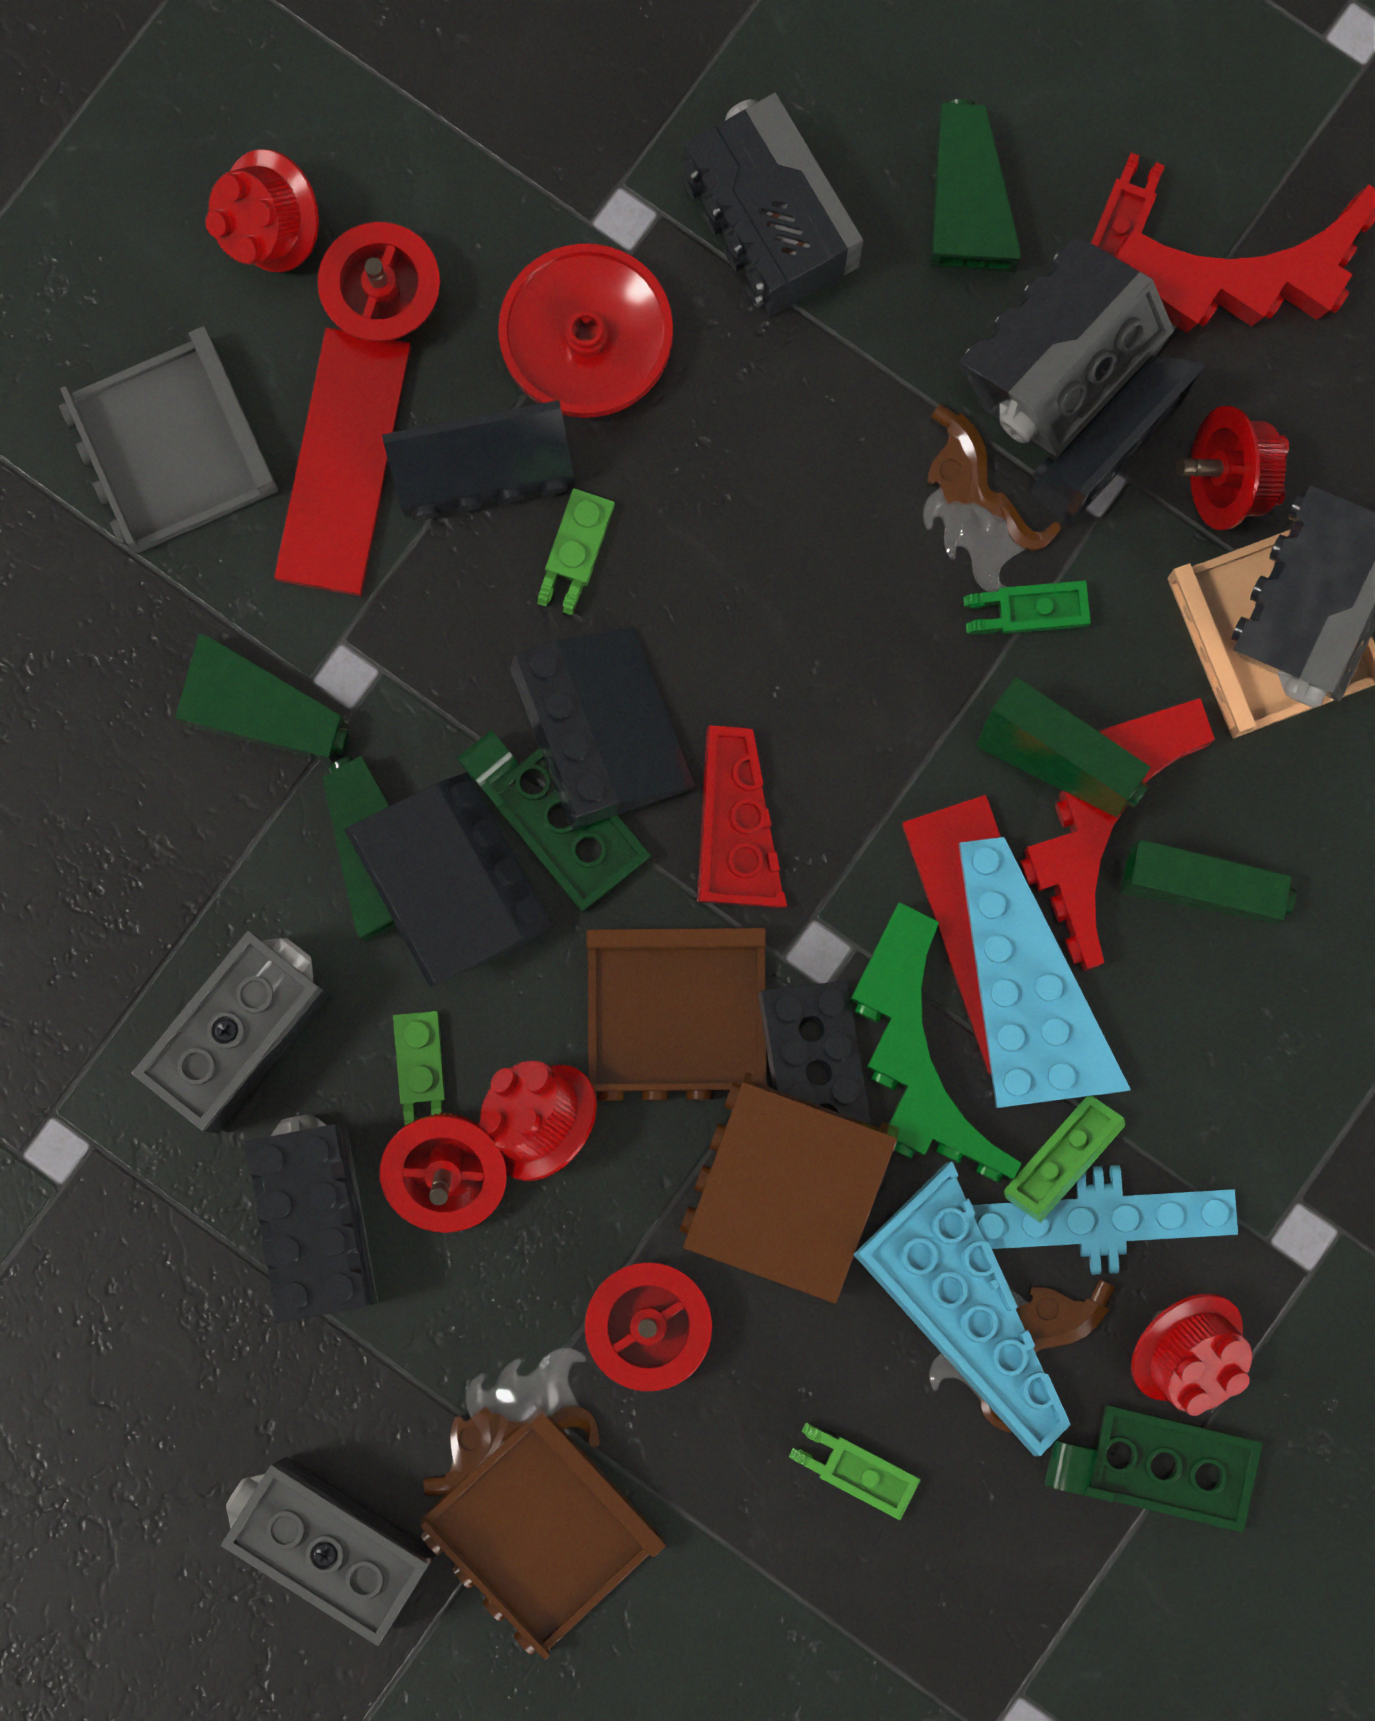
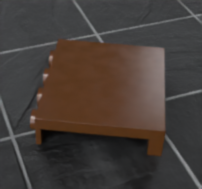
M765 928L587 930L588 1078L594 1087L595 1093H597V1101H624V1092H642L643 1101L669 1100V1092H686L687 1100H713V1092H728L733 1082L742 1085L746 1072L752 1074L750 1081L767 1086L766 1041L758 993L761 990H765Z
M746 1072L742 1085L735 1082L732 1083L724 1108L732 1110L727 1126L718 1123L709 1149L717 1152L712 1168L703 1165L694 1190L702 1193L698 1207L688 1206L679 1230L687 1234L683 1248L836 1304L854 1257L853 1254L857 1249L895 1147L899 1128L884 1122L881 1123L879 1128L750 1081L752 1074Z
M542 1406L534 1411L422 1516L420 1527L424 1530L420 1536L425 1544L436 1555L444 1551L455 1563L451 1568L455 1576L468 1589L475 1585L486 1596L482 1603L490 1614L499 1622L506 1618L517 1630L513 1636L519 1645L529 1655L537 1651L544 1660L550 1656L549 1649L648 1555L654 1558L666 1546L663 1536Z

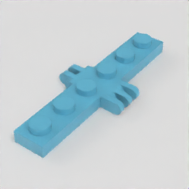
M1110 1165L1109 1177L1111 1183L1104 1184L1102 1166H1092L1093 1184L1086 1185L1085 1172L1075 1183L1076 1199L1060 1200L1041 1223L1013 1203L972 1205L976 1213L974 1215L976 1223L985 1242H989L991 1249L1079 1244L1081 1257H1089L1091 1275L1101 1274L1100 1256H1107L1109 1274L1119 1273L1118 1255L1127 1254L1126 1241L1238 1235L1235 1189L1123 1196L1120 1165Z

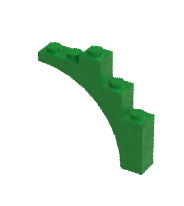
M899 902L850 999L851 1002L857 1004L855 1009L857 1014L875 1023H879L881 1017L889 1020L866 1069L874 1072L871 1080L890 1090L895 1091L898 1085L905 1088L888 1124L899 1128L898 1138L893 1151L912 1159L914 1153L921 1156L925 1155L933 1141L939 1144L935 1152L957 1163H960L962 1157H965L979 1164L976 1172L1000 1184L1003 1177L1013 1180L1022 1163L992 1145L964 1118L946 1093L930 1059L922 1025L921 987L927 953L939 922Z

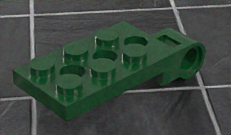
M490 730L457 757V760L582 913L651 858L648 851L618 815L575 830H571L570 825L562 829L553 827L548 820L549 813L553 807L562 804L540 748L521 764H518L501 740ZM531 771L540 772L546 778L545 788L540 793L534 795L527 794L521 788L523 776ZM588 838L598 841L602 847L600 857L590 863L581 861L576 855L578 844Z
M1105 1404L1096 1449L1056 1440L1052 1446L1044 1485L1074 1494L1110 1502L1115 1501L1244 1533L1263 1443ZM1116 1442L1126 1443L1131 1450L1130 1461L1121 1468L1112 1467L1106 1457L1108 1448ZM1159 1453L1171 1454L1175 1460L1174 1472L1167 1478L1155 1477L1151 1471L1152 1459ZM1206 1463L1214 1464L1219 1471V1481L1210 1489L1200 1488L1195 1480L1197 1469Z

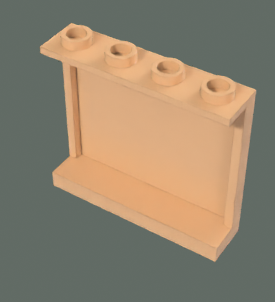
M1291 529L1280 534L1287 537ZM1280 534L1195 566H1191L1189 563L1175 568L1167 578L1232 739L1313 709L1286 696L1279 676L1244 661L1233 650L1236 643L1231 641L1233 631L1242 616L1249 619L1255 608L1256 602L1250 600L1257 580L1261 575L1268 578L1273 570L1275 561L1270 560L1269 557L1273 545ZM1372 636L1343 697L1375 685V643ZM1325 696L1321 705L1334 701V699Z

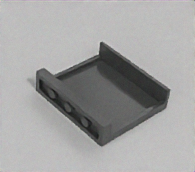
M205 326L188 332L192 341L71 393L66 386L60 388L65 403L59 405L61 413L69 429L77 427L82 439L81 442L76 444L78 452L87 468L94 466L99 480L93 482L94 489L102 505L107 506L110 504L116 519L110 521L115 537L120 545L127 543L135 554L279 492Z

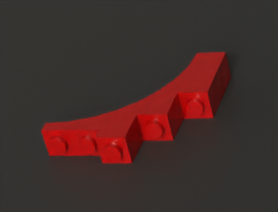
M1369 184L1356 194L1335 222L1323 232L1295 247L1266 256L1239 259L1196 256L1164 246L1135 229L1121 242L1113 256L1153 279L1171 324L1185 333L1189 332L1197 324L1204 327L1216 311L1218 305L1251 327L1264 317L1270 320L1284 299L1315 320H1318L1329 311L1336 313L1349 295V291L1345 289V286L1352 277V274L1345 270L1344 267L1358 248V246L1353 244L1360 231L1366 233L1375 222V188Z
M1201 698L1099 731L1151 767L1143 780L1144 783L1174 761L1209 746L1215 740ZM1062 790L1059 793L1060 801L1055 803V807L1062 827L1069 826L1071 833L1027 847L1023 851L1025 859L1020 860L1019 865L1028 886L1034 884L1037 894L1054 888L1056 896L1050 897V901L1057 921H1065L1070 938L1065 939L1068 956L1072 964L1079 963L1083 972L1099 967L1104 963L1096 929L1095 891L1101 857L1112 828L1122 812L1118 817H1115Z

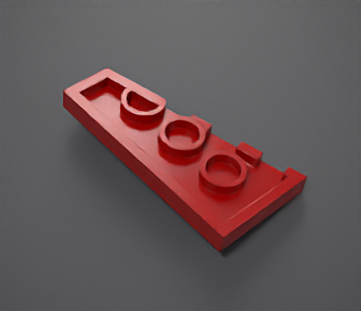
M709 725L706 729L697 902L784 909L787 907L785 893L782 892L779 877L780 867L777 852L774 851L770 830L771 820L768 808L766 809L763 794V779L754 732L750 728Z

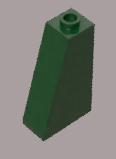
M954 99L950 103H942L938 123L930 267L1016 272L1020 261V246L986 106L975 105V102L969 99Z
M198 634L175 716L177 721L184 726L331 764L335 762L336 754L343 755L348 742L349 729L344 728L345 721L339 714L212 638Z
M1017 676L991 709L976 744L983 751L1115 817L1119 816L1127 804L1135 808L1149 788L1143 782L1151 768L1149 765Z
M347 756L333 763L328 768L331 773L322 777L355 930L365 942L396 924L344 830L348 826L390 805L362 756L353 759L352 756Z
M1139 840L1127 851L1120 888L1121 894L1272 924L1283 921L1285 914L1291 915L1296 898V889L1290 888L1292 876L1145 840Z

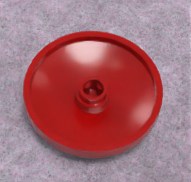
M599 244L568 245L554 249L535 259L519 273L511 284L503 300L499 315L500 348L506 367L515 383L528 397L538 404L559 400L562 415L590 418L606 416L621 411L637 402L649 392L662 375L672 348L673 321L671 308L657 278L633 256L613 247Z

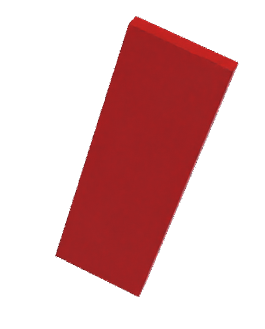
M325 329L274 575L276 581L359 597L362 596L389 463L382 434L395 432L412 350L411 343L398 340L384 342L366 341L353 337L342 330Z
M983 795L902 822V827L934 920L939 922L937 929L987 1073L991 1074L959 844L961 842L1001 837L987 796Z

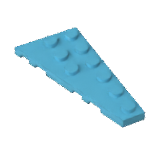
M999 837L961 842L959 844L996 1108L1130 1091L1131 1089L1005 838Z
M952 1161L947 1162L853 1255L1032 1455L1041 1456L1071 1424L1049 1375L1044 1373L1036 1356L1032 1337L1029 1331L1025 1330L1016 1311L1018 1306L989 1242H985L974 1218L976 1213L969 1199L965 1198L956 1178L958 1173Z

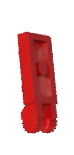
M1132 152L1121 178L1116 179L1091 241V244L1112 256L1133 229L1142 233L1157 196L1154 193L1165 167V165L1158 162L1155 163V166L1151 167L1145 189L1130 184V179L1135 175L1138 168V159L1140 155Z

